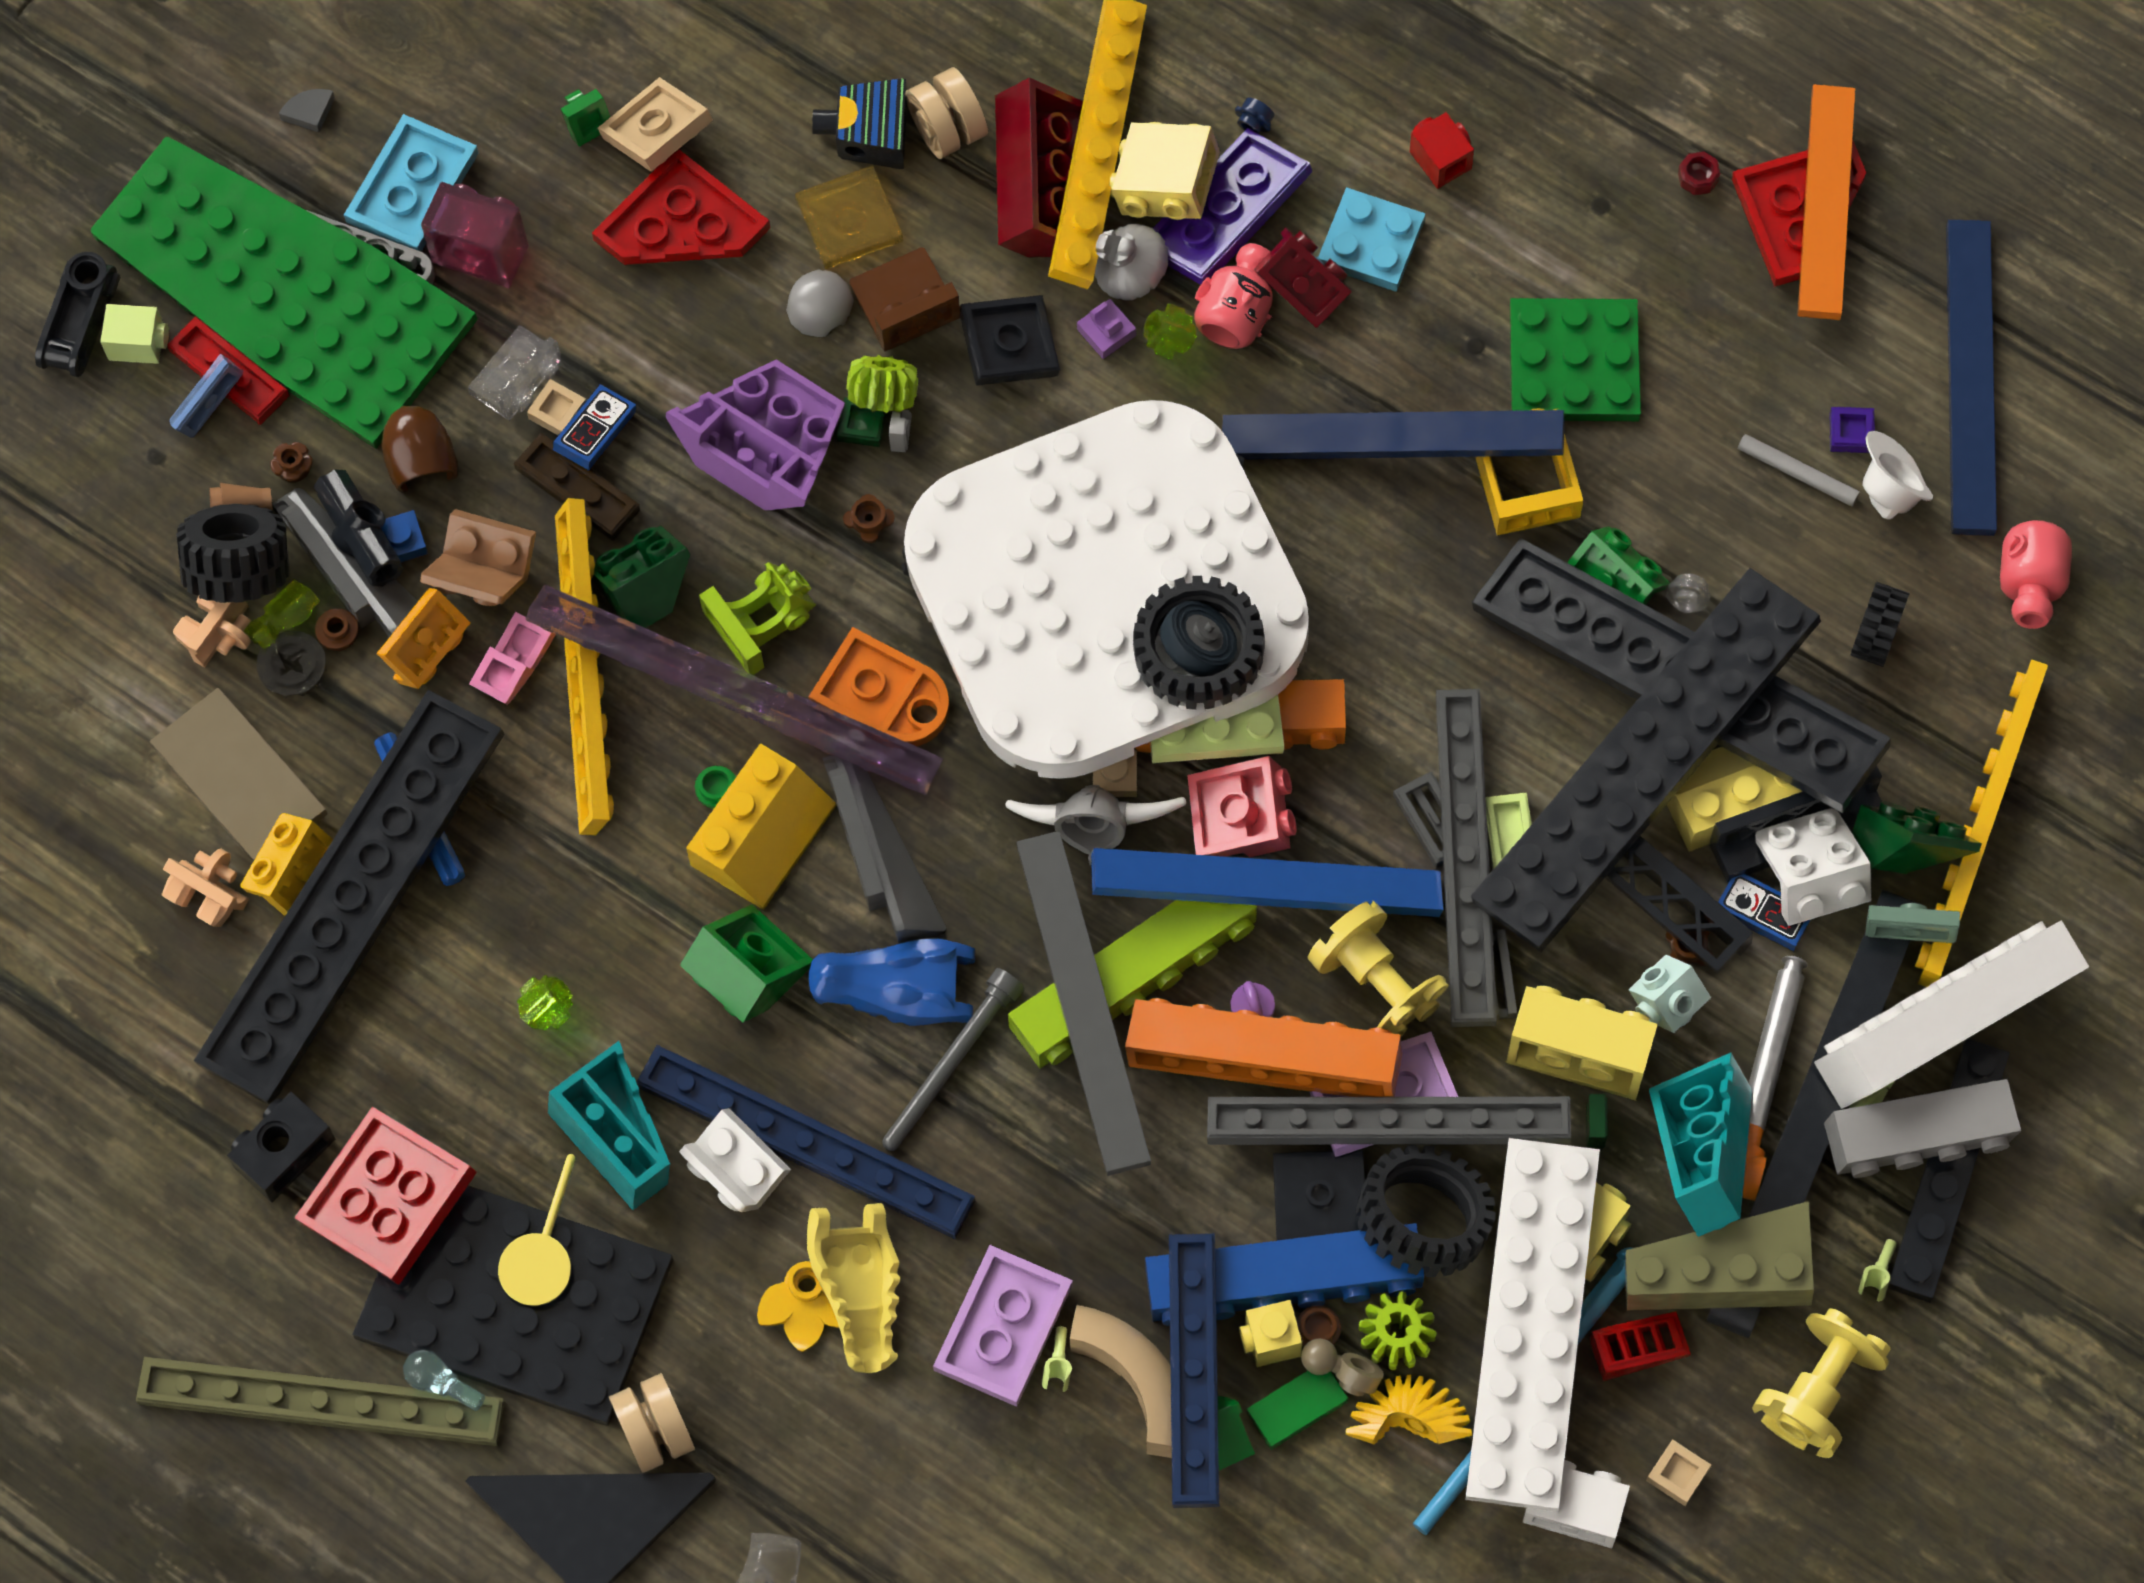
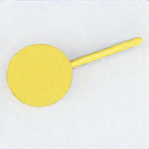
M569 1154L566 1158L542 1234L531 1233L518 1237L506 1247L501 1255L498 1266L500 1283L504 1291L513 1300L528 1306L547 1304L562 1294L570 1280L571 1262L569 1255L562 1244L551 1237L575 1162L573 1154Z

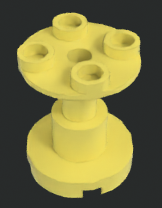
M1372 901L1371 905L1368 902H1364L1350 910L1330 927L1333 934L1329 938L1328 943L1325 944L1319 939L1312 947L1308 960L1322 974L1331 972L1343 965L1360 985L1370 982L1393 1007L1381 1020L1377 1028L1387 1029L1393 1034L1402 1036L1407 1030L1406 1025L1413 1019L1417 1018L1419 1022H1422L1438 1009L1440 1004L1436 999L1446 991L1449 985L1443 976L1437 975L1412 989L1389 964L1394 955L1376 936L1383 927L1387 914L1375 901Z
M1829 1308L1825 1315L1812 1313L1806 1319L1809 1330L1827 1346L1811 1374L1801 1372L1788 1394L1772 1389H1764L1752 1407L1754 1413L1761 1410L1765 1413L1761 1422L1773 1433L1801 1450H1805L1808 1443L1820 1447L1816 1456L1823 1458L1832 1457L1842 1441L1839 1430L1828 1420V1417L1841 1398L1835 1388L1851 1362H1854L1865 1368L1883 1371L1889 1364L1886 1356L1891 1350L1890 1346L1882 1339L1871 1334L1865 1336L1852 1328V1320L1844 1313Z

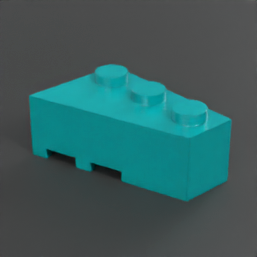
M617 1041L549 1091L548 1114L629 1207L634 1210L668 1185L670 1162L651 1116L647 1113L640 1097L639 1087L628 1068L622 1046Z

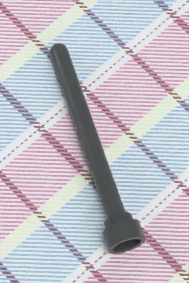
M996 968L986 981L988 988L984 993L987 997L884 1136L882 1144L886 1150L895 1151L899 1148L1001 1007L1006 1008L1009 1003L1014 1004L1025 990L1022 983L1011 974Z

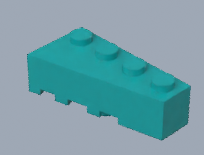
M1728 1053L1649 1088L1675 1198L1698 1237L1713 1230L1721 1229L1741 1217L1753 1090L1732 1053Z

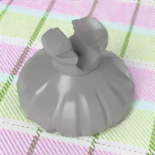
M1128 224L1115 230L1106 231L1098 237L1095 247L1098 255L1095 277L1098 285L1104 292L1116 299L1134 300L1137 297L1141 298L1148 294L1150 289L1156 288L1168 267V247L1158 232L1145 225Z

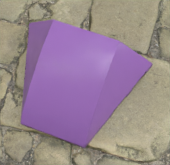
M776 359L734 379L733 385L715 394L707 392L699 396V402L682 410L676 407L667 411L666 419L696 467L763 510L803 507L805 505L845 403Z

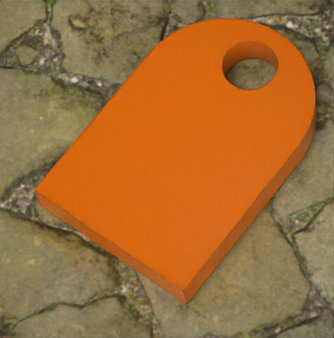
M852 627L808 696L810 704L883 743L898 748L917 747L931 741L944 728L949 715V696L946 685L933 669ZM926 705L936 710V717L928 723H919L912 717L914 710L920 706Z

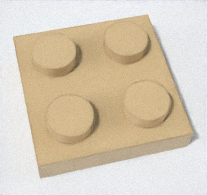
M659 77L600 125L598 130L603 140L649 171H653L685 143L694 138L713 119L706 107Z

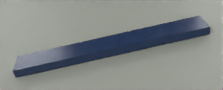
M1948 220L1946 225L1951 534L1995 536L1997 517L1991 221Z
M1564 410L1223 415L1222 432L1230 442L1235 454L1245 458V460L1563 456L1565 413Z
M656 1045L636 1082L639 1089L708 1122H712L722 1109L729 1108L775 1154L869 1199L882 1203L884 1206L953 1239H956L975 1202V1196L659 1045Z

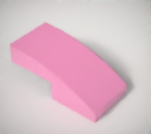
M515 612L495 649L491 646L489 647L469 685L508 705L529 679L556 634Z

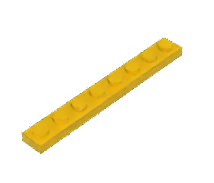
M1103 0L1048 277L1088 289L1094 280L1098 259L1095 247L1099 235L1103 233L1111 193L1109 182L1112 173L1115 172L1147 5L1134 0Z
M568 498L555 515L578 826L579 835L596 836L606 823L611 820L614 802L612 795H609L607 792L610 757L608 754H604L603 742L607 732V718L605 714L601 713L600 704L604 691V678L601 673H598L597 659L601 650V639L599 634L595 633L594 628L598 600L591 590V579L594 574L595 562L593 555H590L588 552L591 518L585 514L584 499Z
M2031 659L2025 674L2018 671L2016 673L2009 693L2010 697L2016 698L2013 711L2005 709L1996 730L1997 735L2003 736L1999 750L1990 749L1982 771L1990 775L1986 788L1977 786L1969 811L1977 813L1973 826L1970 827L1964 824V827L1967 828L1965 835L1982 843L1980 851L1962 857L1959 866L1950 864L1942 889L1950 891L1946 904L1937 902L1934 910L1960 912L1961 920L2048 667L2047 664ZM1923 942L1915 967L1922 969L1918 982L1919 985L1928 987L1940 979L1952 943L1932 942V944Z

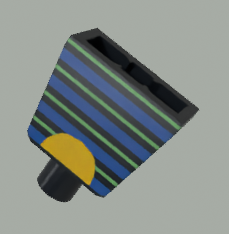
M893 79L840 87L838 90L837 110L813 109V134L836 135L837 154L841 159L904 169L907 122L906 79Z

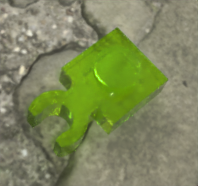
M293 580L263 607L266 613L249 623L244 632L253 643H258L265 649L273 643L283 628L290 630L293 626L300 625L310 617L312 609L320 600L310 588Z

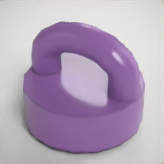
M1246 981L1233 993L1230 1007L1231 1012L1250 1010L1258 1013L1260 1016L1273 1017L1275 1002L1271 991L1264 985Z

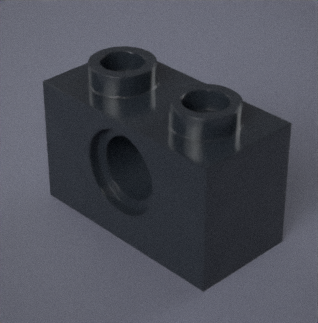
M292 1092L284 1099L278 1098L273 1101L263 1114L264 1119L252 1131L246 1130L242 1132L232 1143V1151L227 1155L233 1167L271 1203L336 1140L330 1127ZM275 1138H289V1142L283 1150L279 1152L268 1151L269 1144Z

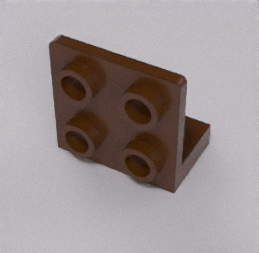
M923 247L849 280L850 288L884 352L960 318L959 295L952 282L944 285L926 249Z

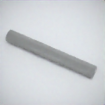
M1747 434L1743 436L1737 449L1853 507L1860 494V491Z

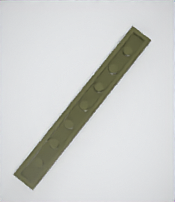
M144 1357L136 1397L138 1405L490 1446H498L505 1405L504 1399L497 1397Z

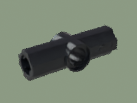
M334 469L329 474L320 476L314 488L318 498L336 526L331 535L334 544L343 552L354 556L371 586L383 587L388 582L397 580L404 568L400 563L401 560L382 531L386 521L384 513L375 504L363 500L346 470Z

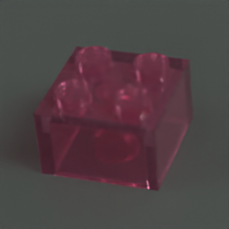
M441 181L421 222L433 263L506 288H510L529 247L519 207H516L513 202L503 197H494L492 199L480 195L473 188L458 183L453 186Z

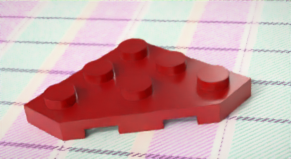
M1853 139L1848 211L1866 176V170ZM1808 150L1733 171L1732 182L1774 287L1800 280Z
M678 149L664 163L660 164L592 232L593 241L622 264L630 265L743 257L771 227L770 220Z

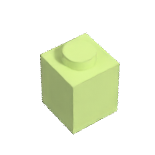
M106 304L100 342L108 360L159 364L161 349H166L169 341V327L167 323H163L157 307Z

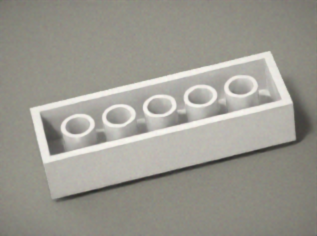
M2062 920L2048 928L2041 921L1935 981L1923 990L1897 1003L1885 1012L1864 1022L1859 1027L1826 1044L1824 1048L1828 1054L1814 1063L1840 1108L1843 1109L1877 1092L2089 968V965Z

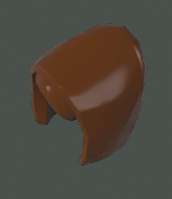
M401 406L391 414L384 427L382 449L391 482L399 492L404 493L408 491L405 482L423 475L447 472L448 480H453L458 476V462L452 441L445 427L434 413L419 406Z

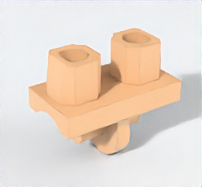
M198 596L196 602L199 608L208 612L202 623L186 615L181 618L173 629V634L177 641L188 649L193 661L205 668L216 651L226 656L233 645L241 649L248 648L251 639L244 633V630L251 620L243 614L249 606L246 601L220 603L213 600L200 599Z
M222 848L216 850L211 856L203 851H199L196 854L194 862L202 866L203 870L186 860L177 862L172 858L168 859L163 868L170 876L162 896L181 907H187L196 890L204 894L206 897L196 916L213 927H221L229 918L233 909L244 910L249 901V898L219 881L222 878L231 884L237 877V872L228 867L231 854Z

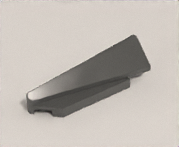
M295 488L272 503L275 511L282 517L283 522L346 609L354 615L359 627L362 629L376 620L387 636L390 637L418 601L397 580L390 581L383 587L371 586L354 556L343 552L334 544L331 535L336 526L329 514L303 489Z
M849 750L823 758L869 911L887 907L898 944L944 933L946 926L859 754L854 750Z

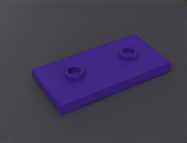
M1247 128L1219 157L1201 219L1184 218L1175 220L1163 217L1153 227L1165 240V245L1168 247V266L1200 285L1207 277L1211 279L1215 271L1223 268L1312 173L1310 163Z

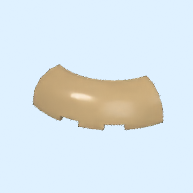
M1077 1305L1070 1334L1071 1352L1093 1358L1111 1368L1119 1376H1123L1137 1395L1147 1426V1454L1172 1458L1171 1364L1149 1339L1126 1322L1108 1313Z

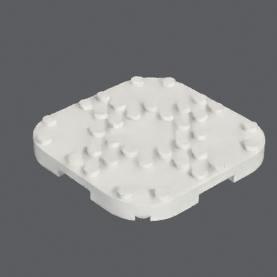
M1155 400L1128 403L962 467L945 475L931 485L916 502L907 521L904 545L911 583L928 621L933 624L959 681L964 700L983 740L1004 762L1014 768L1016 765L1036 771L1038 772V777L1061 779L1082 776L1134 756L1135 747L1211 717L1217 722L1266 703L1283 691L1297 674V668L1303 659L1304 653L1307 651L1309 616L1305 595L1230 442L1213 421L1198 411L1181 404ZM1202 575L1204 583H1209L1211 576L1220 578L1221 586L1225 587L1230 582L1237 586L1238 594L1244 591L1250 597L1251 605H1256L1260 614V620L1262 619L1265 649L1261 670H1258L1257 678L1252 685L1247 683L1245 693L1240 697L1234 693L1232 695V702L1222 705L1221 701L1217 700L1215 701V707L1211 709H1205L1204 703H1197L1196 710L1186 709V704L1183 701H1180L1178 707L1172 705L1168 701V696L1165 695L1161 699L1154 694L1153 686L1147 687L1142 679V674L1138 672L1133 651V631L1140 608H1145L1146 599L1151 594L1156 597L1158 596L1159 587L1167 583L1170 588H1173L1174 580L1184 577L1186 584L1192 583V576ZM1221 613L1232 626L1237 638V652L1231 664L1226 668L1228 669L1238 659L1243 645L1242 634L1236 623L1224 613ZM1159 629L1155 646L1156 652L1163 664L1175 673L1192 678L1199 677L1186 672L1175 664L1165 651Z

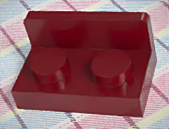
M1285 228L1280 233L1283 239L1254 270L1317 328L1352 292L1344 282L1348 274L1331 258L1326 263L1318 258L1314 252L1319 247L1304 232L1300 230L1294 235L1289 229Z

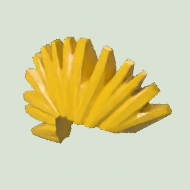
M1407 1375L1404 1385L1402 1384L1401 1376H1396L1395 1386H1393L1390 1379L1384 1380L1388 1397L1378 1390L1373 1394H1369L1377 1405L1358 1402L1356 1408L1360 1411H1352L1351 1418L1362 1425L1347 1428L1346 1435L1375 1445L1379 1439L1385 1436V1432H1389L1390 1427L1400 1426L1416 1435L1428 1438L1434 1443L1442 1444L1472 1436V1429L1462 1428L1470 1423L1469 1415H1462L1466 1412V1408L1464 1406L1458 1407L1461 1404L1460 1400L1455 1398L1445 1402L1450 1392L1448 1388L1445 1387L1431 1397L1436 1384L1435 1380L1429 1379L1423 1385L1424 1377L1419 1376L1412 1387V1377Z

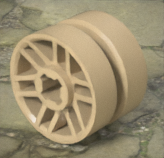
M951 67L934 76L933 86L924 81L906 90V102L913 121L926 145L938 159H942L959 150L960 140L969 145L987 136V123L979 102L966 79L955 67Z
M662 1373L640 1382L644 1402L640 1403L630 1387L609 1396L642 1474L663 1465L664 1460L659 1446L661 1444L665 1445L669 1454L674 1459L695 1450Z

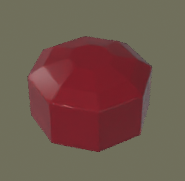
M1704 151L1689 153L1678 169L1681 188L1693 195L1711 193L1719 182L1721 174L1718 160Z

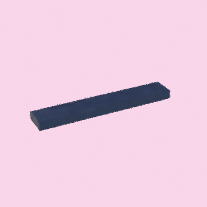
M1215 1233L1169 1235L1173 1508L1220 1507Z

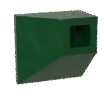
M661 525L657 528L650 527L642 530L634 537L633 542L621 549H612L598 557L592 578L622 623L634 634L672 613L690 558L688 549Z
M1881 801L1879 807L1861 804L1852 832L1870 861L1871 869L1904 874L1977 853L1982 843L1965 835L1966 827L1949 821H1940L1941 814L1934 810L1916 806L1914 812H1908L1903 806L1887 801Z

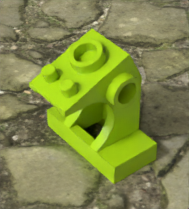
M770 562L766 563V571L761 573L755 580L757 589L738 601L725 602L714 586L699 595L702 612L750 677L764 668L762 653L759 647L787 629L795 630L802 626L810 617L808 612L816 606L808 595V592L811 590L809 583L797 570L790 572L785 563H782L780 566ZM770 603L777 614L767 622L756 626L749 615Z

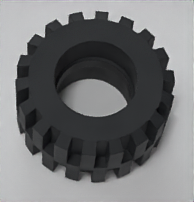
M251 504L217 505L197 511V514L189 515L184 519V523H181L177 528L178 533H176L181 584L184 588H187V592L199 596L200 599L213 600L220 603L256 600L277 591L276 588L282 587L286 583V578L289 577L286 526L283 523L282 517L278 514H273V511L270 509L259 508V506Z

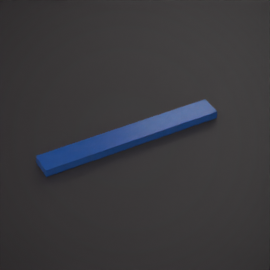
M1094 848L1091 854L1092 895L1350 911L1361 903L1368 902L1371 905L1372 901H1375L1386 914L1440 917L1443 911L1441 872L1436 870Z

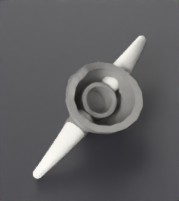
M1089 785L1072 795L1065 803L1036 805L1008 800L1005 805L1007 809L1025 818L1054 825L1055 831H1060L1061 838L1089 855L1088 861L1091 866V854L1094 848H1115L1125 837L1126 826L1158 818L1177 810L1186 804V799L1179 797L1152 803L1119 802L1113 794L1104 790L1099 785Z

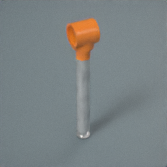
M1785 956L1782 958L1785 966L1777 974L1749 1080V1085L1753 1092L1742 1198L1752 1201L1756 1200L1766 1165L1765 1151L1760 1148L1804 982V976L1801 972L1802 969L1808 966L1806 961L1796 956Z

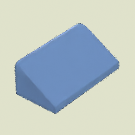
M220 354L169 420L171 426L190 438L194 437L243 375L244 371L227 357Z

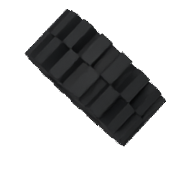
M1876 582L1850 656L1884 667L1910 593Z

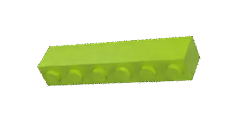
M1175 900L1095 954V961L1112 1020L1121 1013H1124L1125 1016L1132 1014L1135 999L1146 1000L1145 997L1158 988L1161 991L1171 988L1182 978V972L1193 964L1202 966L1217 955L1219 951L1217 948L1230 939L1233 942H1237L1247 936L1255 927L1253 923L1256 922L1257 906ZM1054 983L1008 1013L1010 1030L1039 1069L1048 1063L1052 1065L1059 1064L1073 1052Z

